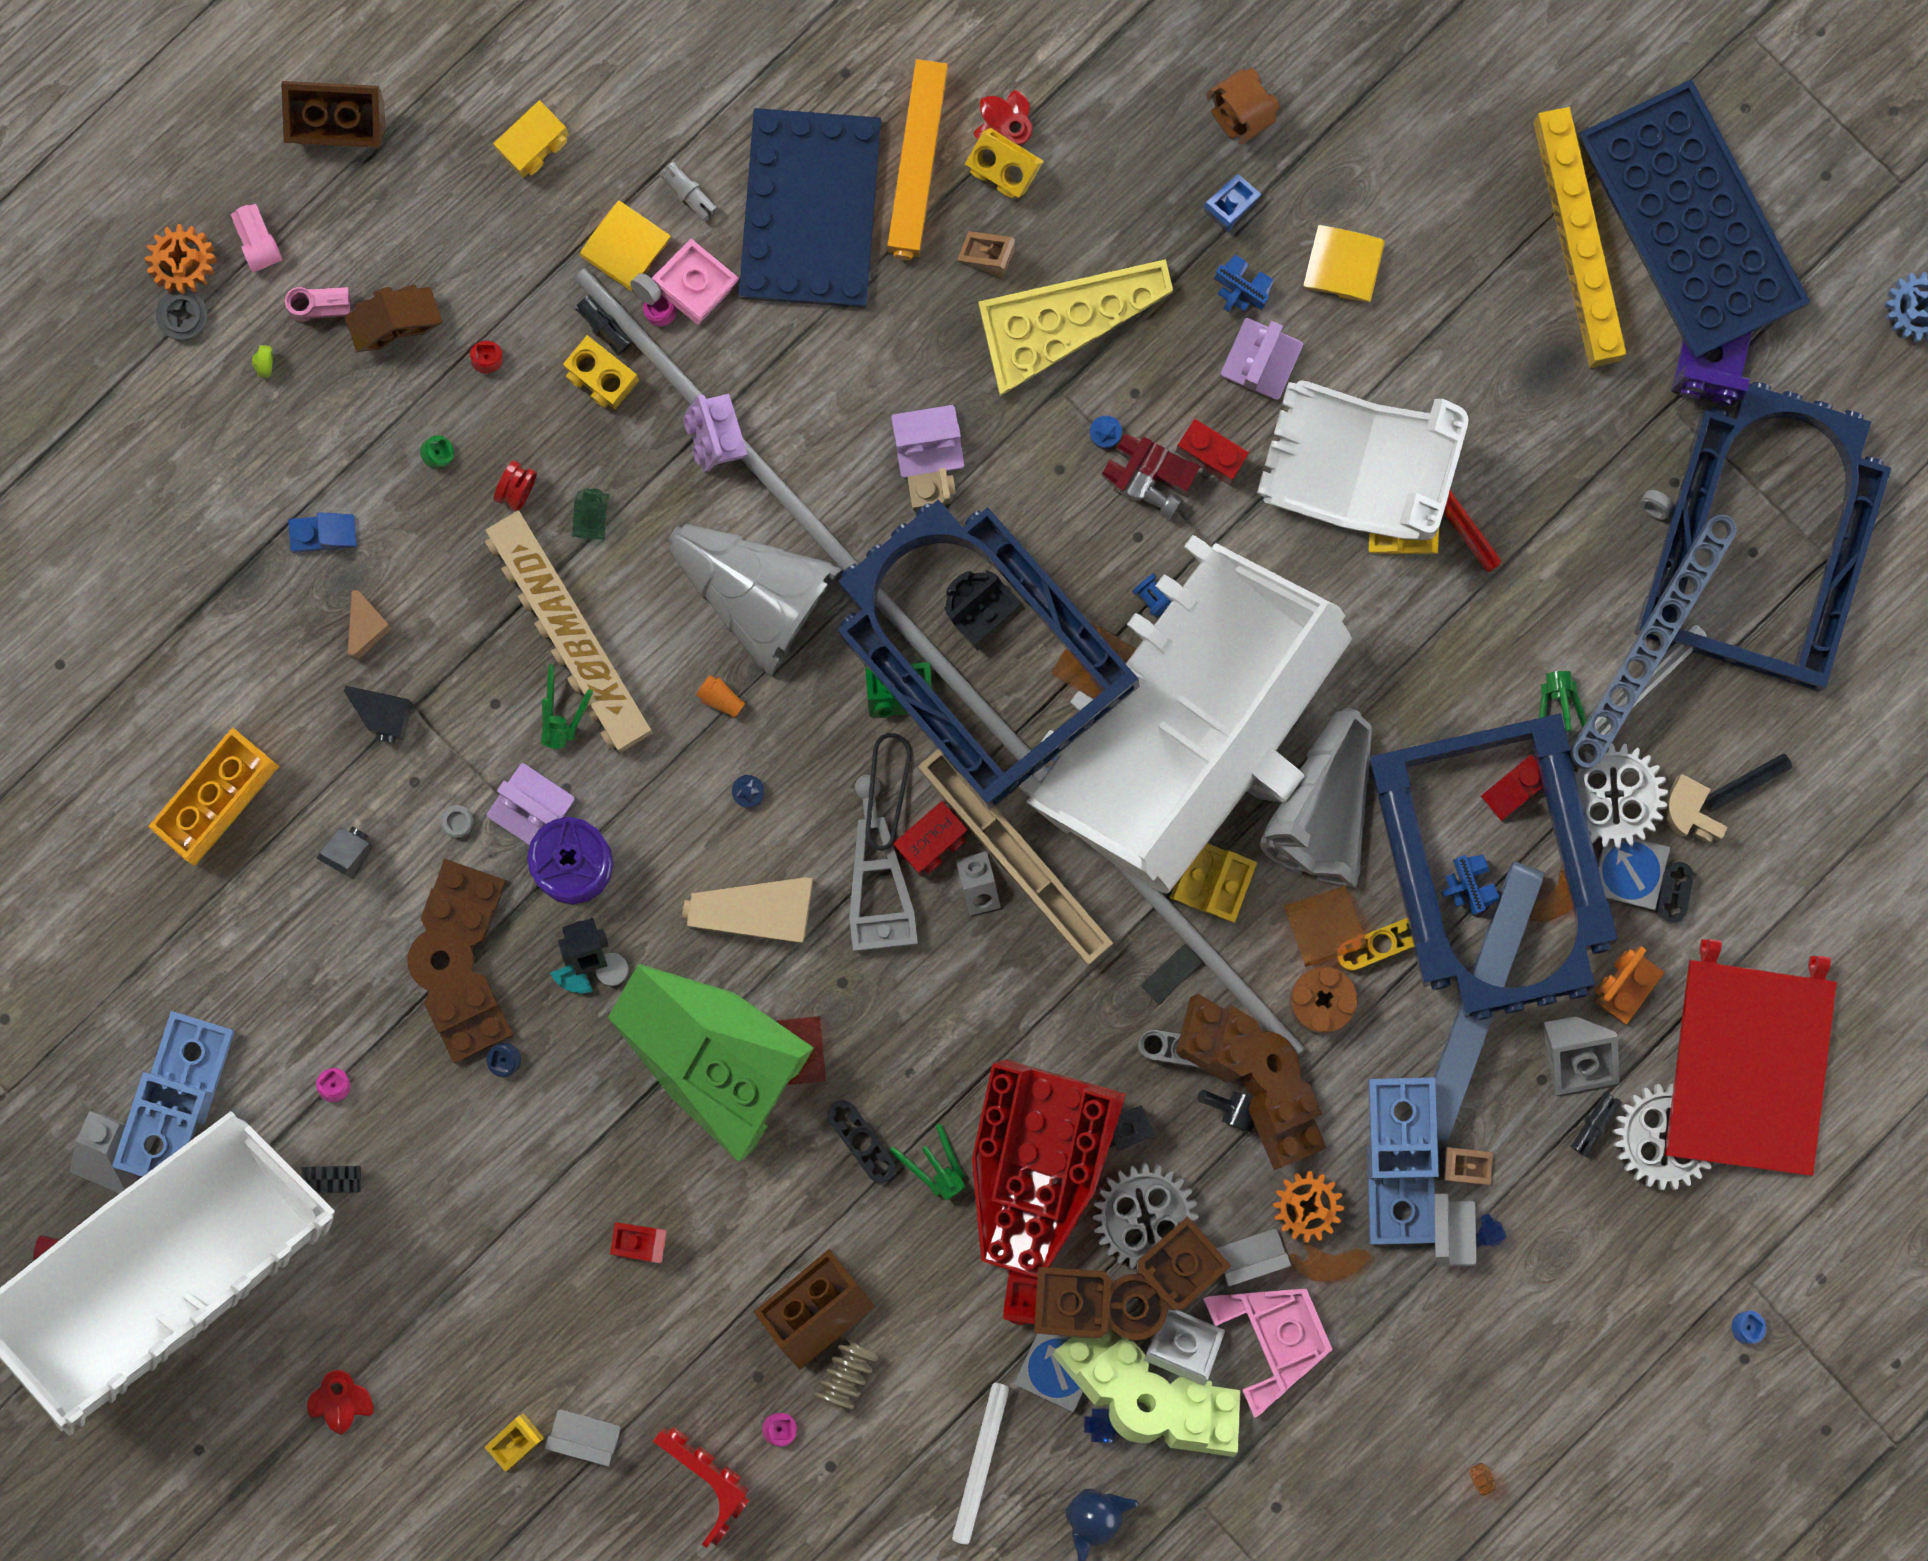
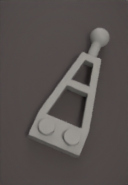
M869 774L862 775L855 783V792L863 800L865 819L858 820L849 917L853 952L918 945L914 909L893 845L885 850L887 859L864 861L865 830L871 778ZM875 777L870 830H879L884 846L889 842L890 834L884 817H877L875 798L878 796L881 786L879 780ZM891 870L904 912L860 917L863 873Z

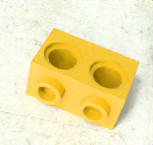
M988 128L982 132L965 165L971 168L970 173L983 181L989 179L997 184V190L1010 198H1014V196L1019 198L1026 193L1044 161L992 128ZM984 149H990L994 152L996 156L994 165H989L984 161ZM1011 166H1017L1022 170L1023 178L1021 182L1011 178Z
M588 335L563 363L565 371L568 372L565 377L579 389L584 385L593 393L590 397L603 408L609 405L616 410L639 382L635 372ZM585 358L595 361L594 368L589 372H582L578 369L579 363ZM609 378H616L620 381L619 388L614 392H607L603 389L604 382Z

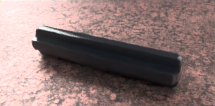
M1781 754L1708 794L1704 801L1705 807L1709 812H1714L1790 770L1792 763L1786 754Z

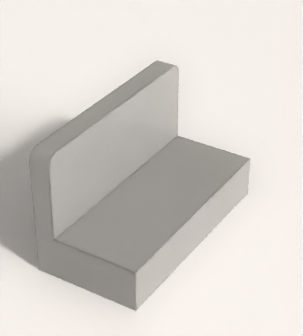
M1435 1194V1258L1437 1267L1475 1266L1477 1264L1475 1202H1449L1448 1194Z
M1271 1229L1216 1248L1231 1265L1223 1273L1227 1286L1291 1266L1277 1229Z
M560 1409L557 1411L551 1435L548 1436L545 1449L610 1466L621 1427Z

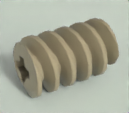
M847 1339L850 1343L849 1346L839 1345L838 1347L844 1354V1357L832 1358L838 1369L827 1368L826 1370L832 1381L821 1380L820 1385L826 1392L814 1393L817 1399L844 1412L843 1408L853 1409L855 1405L849 1399V1396L859 1397L861 1394L854 1385H865L867 1382L861 1375V1372L871 1373L873 1370L867 1363V1360L878 1361L879 1359L874 1352Z

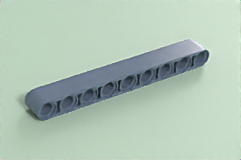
M1717 515L1708 520L1701 529L1570 749V757L1576 767L1588 769L1596 766L1603 758L1737 532L1736 524L1729 516ZM1714 523H1721L1726 527L1727 535L1724 539H1718L1713 535L1712 526ZM1698 550L1706 551L1709 554L1710 564L1708 567H1701L1697 564L1695 555ZM1681 578H1687L1692 581L1694 590L1691 595H1685L1680 592L1678 584ZM1665 606H1671L1676 610L1677 619L1674 623H1668L1663 619L1662 610ZM1648 634H1655L1659 637L1661 645L1657 651L1649 650L1646 647L1645 638ZM1632 661L1639 662L1644 668L1643 676L1640 679L1633 678L1628 672L1629 664ZM1615 689L1623 690L1627 695V702L1623 707L1616 706L1612 701V693ZM1598 717H1604L1609 720L1611 728L1608 734L1602 735L1596 731L1595 722ZM1582 745H1588L1594 751L1593 760L1589 763L1583 762L1578 756V750Z
M1516 861L1512 862L1471 972L1476 978L1495 986L1504 987L1542 884L1543 871ZM1460 1002L1433 1076L1436 1084L1437 1141L1446 1143L1451 1134L1495 1011L1492 1012L1491 1018L1473 1021L1472 1017H1464Z

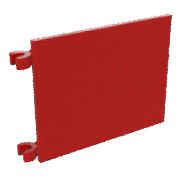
M1701 939L1699 948L1701 960H1689L1665 1155L1813 1176L1837 985L1835 981L1826 980V975L1831 965V957L1810 956L1808 961L1810 977H1802L1718 964L1717 959L1721 952L1722 941Z

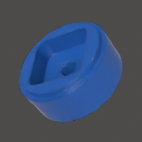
M1100 416L1091 424L1090 439L1098 448H1113L1121 439V425L1114 417Z
M1755 1311L1738 1313L1732 1321V1333L1735 1339L1742 1344L1758 1343L1764 1338L1766 1333L1765 1321Z

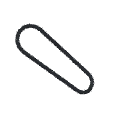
M897 733L881 735L876 740L873 748L865 834L868 844L880 851L889 849L894 843L912 758L909 743L903 736ZM896 738L904 744L907 751V759L891 837L886 845L879 846L870 837L878 748L884 739Z

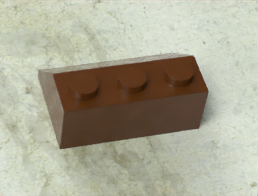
M282 81L284 143L380 148L385 134V109L379 86Z
M828 1249L758 1307L754 1313L780 1349L800 1370L876 1306L832 1251Z

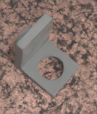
M987 852L956 859L969 915L1001 908ZM988 894L991 896L990 901L985 904L978 905L973 902L978 895Z

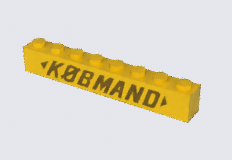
M1570 107L1538 113L1533 124L1589 368L1621 362L1626 355V349Z

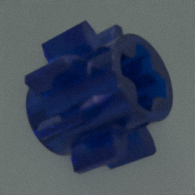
M1092 1408V1416H1084V1433H1091V1442L1115 1443V1436L1119 1433L1111 1424L1109 1418L1110 1408Z

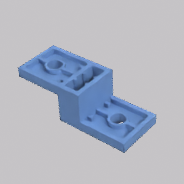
M174 1011L170 1012L151 1073L143 1072L112 1167L143 1177L193 1139L197 1124H205L235 1030ZM195 1042L201 1047V1056L196 1061L191 1062L185 1057L184 1050L188 1044ZM156 1135L162 1139L163 1149L159 1154L152 1155L148 1152L146 1143L150 1137Z
M1435 1078L1368 1079L1370 1145L1366 1146L1369 1244L1435 1243L1434 1177H1439ZM1399 1102L1408 1103L1412 1109L1411 1117L1406 1121H1400L1394 1115V1107ZM1399 1201H1405L1411 1208L1410 1216L1402 1221L1393 1215V1207Z

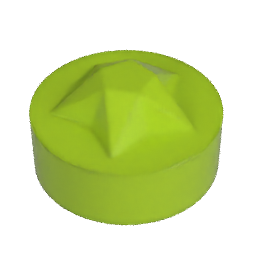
M259 345L258 352L252 356V366L257 372V377L269 378L272 374L273 347Z

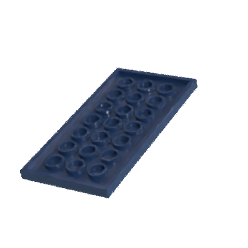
M1692 79L1577 134V139L1694 360L1809 305V298Z

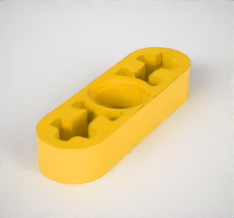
M1407 918L1345 942L1337 950L1336 958L1338 964L1345 970L1354 971L1414 947L1412 938L1406 937L1399 940L1403 946L1398 948L1397 939L1390 930L1396 928L1397 934L1406 931ZM1383 934L1390 939L1391 947L1388 952L1379 953L1373 948L1372 943L1375 936ZM1366 940L1367 950L1373 958L1367 960L1366 953L1356 958V965H1353L1351 961L1345 962L1343 956L1347 954L1346 948L1351 947L1353 951L1364 948L1360 941Z

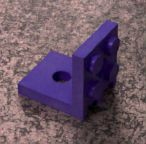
M1751 333L1718 348L1721 352V360L1716 363L1709 362L1705 355L1694 360L1682 339L1671 392L1677 393L1680 391V394L1684 397L1712 399V402L1718 405L1734 406L1748 391L1750 379L1742 377Z

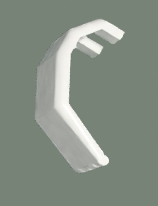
M1299 381L1297 384L1289 382L1282 403L1289 410L1288 412L1280 410L1273 434L1280 438V441H1271L1265 466L1271 469V473L1263 471L1257 494L1264 497V502L1343 528L1401 539H1432L1436 535L1441 523L1467 430L1468 416L1465 410L1445 399H1434L1431 413H1424L1374 404L1308 381Z

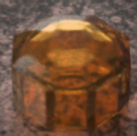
M1480 1462L1469 1467L1470 1477L1479 1495L1485 1496L1495 1491V1478L1487 1465Z

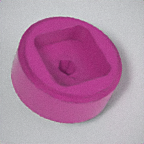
M661 295V298L653 305L644 303L643 312L650 324L665 326L674 320L677 314V307Z
M330 1068L323 1071L316 1080L317 1091L321 1098L327 1102L341 1101L350 1091L351 1085L346 1073L338 1068Z
M773 1413L763 1423V1437L771 1445L786 1446L796 1436V1422L788 1414Z

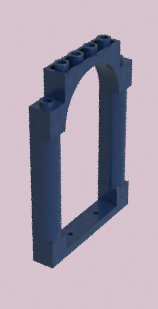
M1753 382L1749 384L1748 391L1738 401L1733 418L1729 417L1730 414L1716 408H1712L1710 411L1705 410L1699 418L1689 451L1691 454L1649 593L1645 597L1634 634L1639 635L1705 525L1726 454L1737 434L1749 425L1764 419L1792 418L1800 420L1821 431L1833 443L1844 466L1846 485L1843 498L1845 503L1803 643L1799 645L1794 664L1679 629L1670 645L1673 646L1676 642L1693 647L1692 652L1820 692L1826 688L1891 467L1883 465L1884 461L1875 457L1866 456L1865 459L1861 458L1871 421L1863 419V414L1850 410L1842 413L1833 410V406L1829 403L1814 401L1813 404L1802 400V396L1797 393L1784 391L1781 394L1771 391V386L1768 384ZM1681 578L1678 584L1679 590L1683 594L1688 583L1687 578ZM1665 606L1662 610V617L1666 622L1674 623L1677 619V612L1673 607ZM1648 634L1646 638L1660 642L1659 637L1655 634Z
M938 499L933 504L927 503L917 511V517L910 523H903L895 528L891 533V538L883 545L879 543L873 546L867 552V558L860 564H852L841 574L842 578L838 581L840 587L860 612L848 615L841 622V628L838 629V632L845 644L864 666L870 669L990 811L1137 690L1140 684L1139 678L988 507L982 512L978 510L970 515L965 521L966 525L962 527ZM937 543L955 544L974 551L989 564H993L1089 674L1091 681L1102 692L1005 773H1003L890 642L878 624L876 600L884 576L899 558L921 546Z
M1561 713L1370 756V767L1423 987L1431 986L1432 990H1440L1450 987V981L1456 980L1464 1017H1472L1473 1021L1491 1018L1492 1012L1503 1009L1505 1014L1519 1012L1525 1009V1004L1537 1002L1538 1007L1551 1005L1557 1002L1556 997L1569 995L1570 999L1588 996V990L1594 988L1595 982L1587 950H1592V954L1612 950L1611 945L1616 944L1618 938L1609 902L1606 901ZM1531 739L1574 911L1576 936L1574 947L1569 957L1554 974L1530 986L1507 988L1495 986L1476 978L1461 965L1450 947L1438 906L1406 768Z

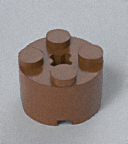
M1253 68L1247 70L1240 69L1207 91V101L1213 99L1215 107L1211 109L1215 120L1231 139L1236 136L1240 138L1238 144H1245L1276 122V112L1280 110V105L1274 95L1271 93L1267 94L1261 85L1259 74Z
M1317 967L1307 971L1295 981L1290 991L1289 1009L1292 1017L1299 1026L1313 1033H1331L1342 1028L1353 1017L1357 1007V994L1352 981L1343 972L1332 967ZM1318 992L1321 995H1329L1328 1009L1324 1005L1320 1007L1316 1005L1315 1002L1319 999Z

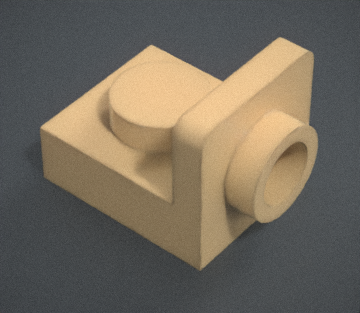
M939 468L938 472L907 476L912 510L920 509L927 503L933 504L938 499L943 505L950 504V495L956 494L953 475L947 476L946 468Z

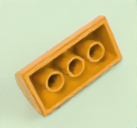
M232 727L148 827L187 862L196 866L280 766Z

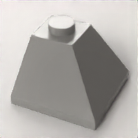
M1576 1016L1544 1022L1545 1048L1556 1096L1620 1084L1618 1036L1616 1032Z
M89 1111L75 1143L69 1172L119 1194L139 1179V1175L112 1167L126 1124L99 1112ZM155 1136L147 1140L146 1148L149 1153L157 1138Z

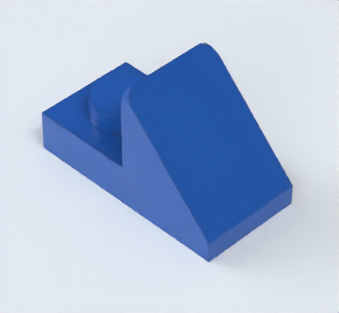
M1237 174L1204 204V212L1224 230L1229 232L1238 219L1257 202L1262 194Z
M318 512L317 517L288 519L290 549L292 553L357 547L355 518L353 514Z

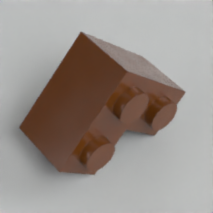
M408 285L396 291H392L391 287L379 289L373 293L374 297L372 299L357 303L355 310L344 316L356 352L381 350L400 337L424 335L443 323L431 287L417 288L416 285Z

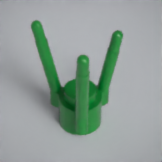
M550 664L547 676V698L542 699V734L540 742L548 748L560 749L566 746L567 740L575 739L577 726L588 706L593 691L591 689L587 690L570 726H568L565 718L553 716L555 666Z
M1571 671L1547 673L1545 675L1546 683L1540 684L1541 703L1539 718L1546 717L1548 698L1551 695V700L1561 701L1565 729L1567 732H1570L1572 725L1568 699L1572 698L1578 719L1583 728L1587 721L1577 693L1576 681H1572Z
M937 1124L936 1129L952 1170L949 1166L943 1169L930 1149L924 1146L922 1150L937 1172L933 1176L935 1182L897 1148L891 1147L890 1152L922 1180L935 1196L941 1194L946 1201L966 1187L962 1180L965 1175L957 1163L942 1125Z

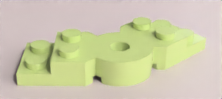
M1110 1330L1099 1339L1072 1337L1052 1354L1094 1405L1103 1407L1110 1405L1109 1418L1111 1424L1125 1439L1135 1443H1150L1163 1435L1164 1441L1170 1448L1235 1457L1238 1453L1240 1390L1212 1386V1381H1207L1206 1385L1203 1386L1184 1377H1179L1170 1384L1163 1377L1148 1372L1149 1362L1144 1361L1145 1354L1134 1341L1122 1339ZM1137 1403H1144L1149 1408V1412L1141 1411Z

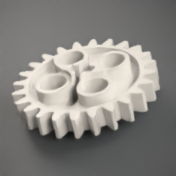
M1611 743L1608 752L1604 754L1596 766L1588 769L1577 767L1578 772H1574L1589 833H1591L1592 844L1598 838H1602L1603 848H1606L1609 841L1614 840L1616 848L1620 849L1621 841L1626 839L1627 843L1632 847L1634 836L1637 835L1642 841H1645L1643 830L1656 831L1652 820L1663 821V816L1657 810L1667 809V804L1660 801L1659 798L1667 796L1668 790L1659 789L1658 787L1664 784L1666 779L1665 777L1655 778V775L1660 770L1659 765L1649 768L1651 756L1648 755L1640 760L1639 748H1636L1632 754H1628L1627 744H1623L1620 752H1616L1613 743ZM1587 751L1584 752L1587 761L1585 763L1591 762L1593 756ZM1611 768H1616L1618 792L1621 795L1624 794V797L1618 799L1620 823L1617 825L1613 823L1611 798H1606V796L1612 793ZM1629 771L1637 773L1640 777L1639 782L1632 787H1627L1621 782L1623 774ZM1599 773L1607 778L1604 787L1600 789L1590 787L1588 781L1593 774ZM1634 803L1641 807L1642 812L1639 817L1629 819L1624 816L1623 809L1628 804ZM1601 805L1609 810L1606 819L1603 821L1592 819L1590 813L1595 806Z
M1657 1084L1654 1087V1094L1648 1088H1643V1099L1635 1094L1630 1096L1634 1106L1626 1104L1621 1106L1627 1115L1626 1117L1616 1116L1615 1119L1623 1125L1622 1128L1612 1130V1133L1621 1136L1620 1141L1613 1143L1614 1147L1623 1148V1152L1617 1156V1159H1627L1629 1161L1624 1170L1629 1171L1635 1168L1637 1170L1633 1178L1635 1181L1646 1176L1645 1186L1651 1187L1654 1181L1657 1180L1659 1190L1665 1189L1667 1181H1669L1673 1190L1678 1189L1679 1180L1685 1186H1690V1175L1701 1179L1702 1175L1699 1168L1711 1169V1165L1707 1161L1688 1159L1684 1164H1679L1675 1161L1674 1156H1666L1667 1164L1665 1166L1661 1164L1665 1140L1659 1139V1134L1666 1131V1109H1671L1674 1084H1668L1666 1092H1663L1661 1085ZM1650 1109L1657 1112L1659 1116V1123L1654 1128L1648 1127L1644 1122V1115ZM1646 1142L1652 1143L1656 1148V1155L1650 1161L1644 1159L1641 1155V1148Z

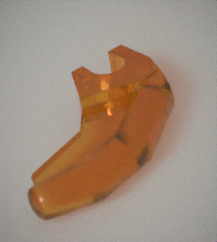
M1562 865L1553 894L1534 904L1530 914L1531 920L1551 921L1568 914L1573 909Z
M1308 1243L1303 1246L1308 1253L1305 1261H1299L1294 1253L1288 1255L1294 1267L1312 1281L1342 1280L1359 1272L1370 1258L1369 1253L1365 1249L1361 1251L1356 1248L1338 1255H1331L1322 1252Z

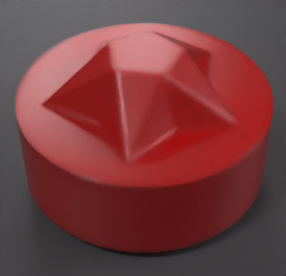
M481 341L475 344L470 351L472 367L480 373H492L498 370L503 363L500 346L492 341Z

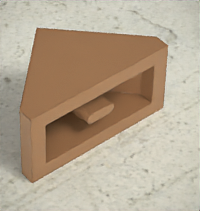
M968 231L957 261L1004 279L1015 250V239L1008 236Z
M352 590L348 655L352 659H359L393 628L359 591Z
M1449 1147L1442 1148L1439 1181L1491 1185L1493 1152Z

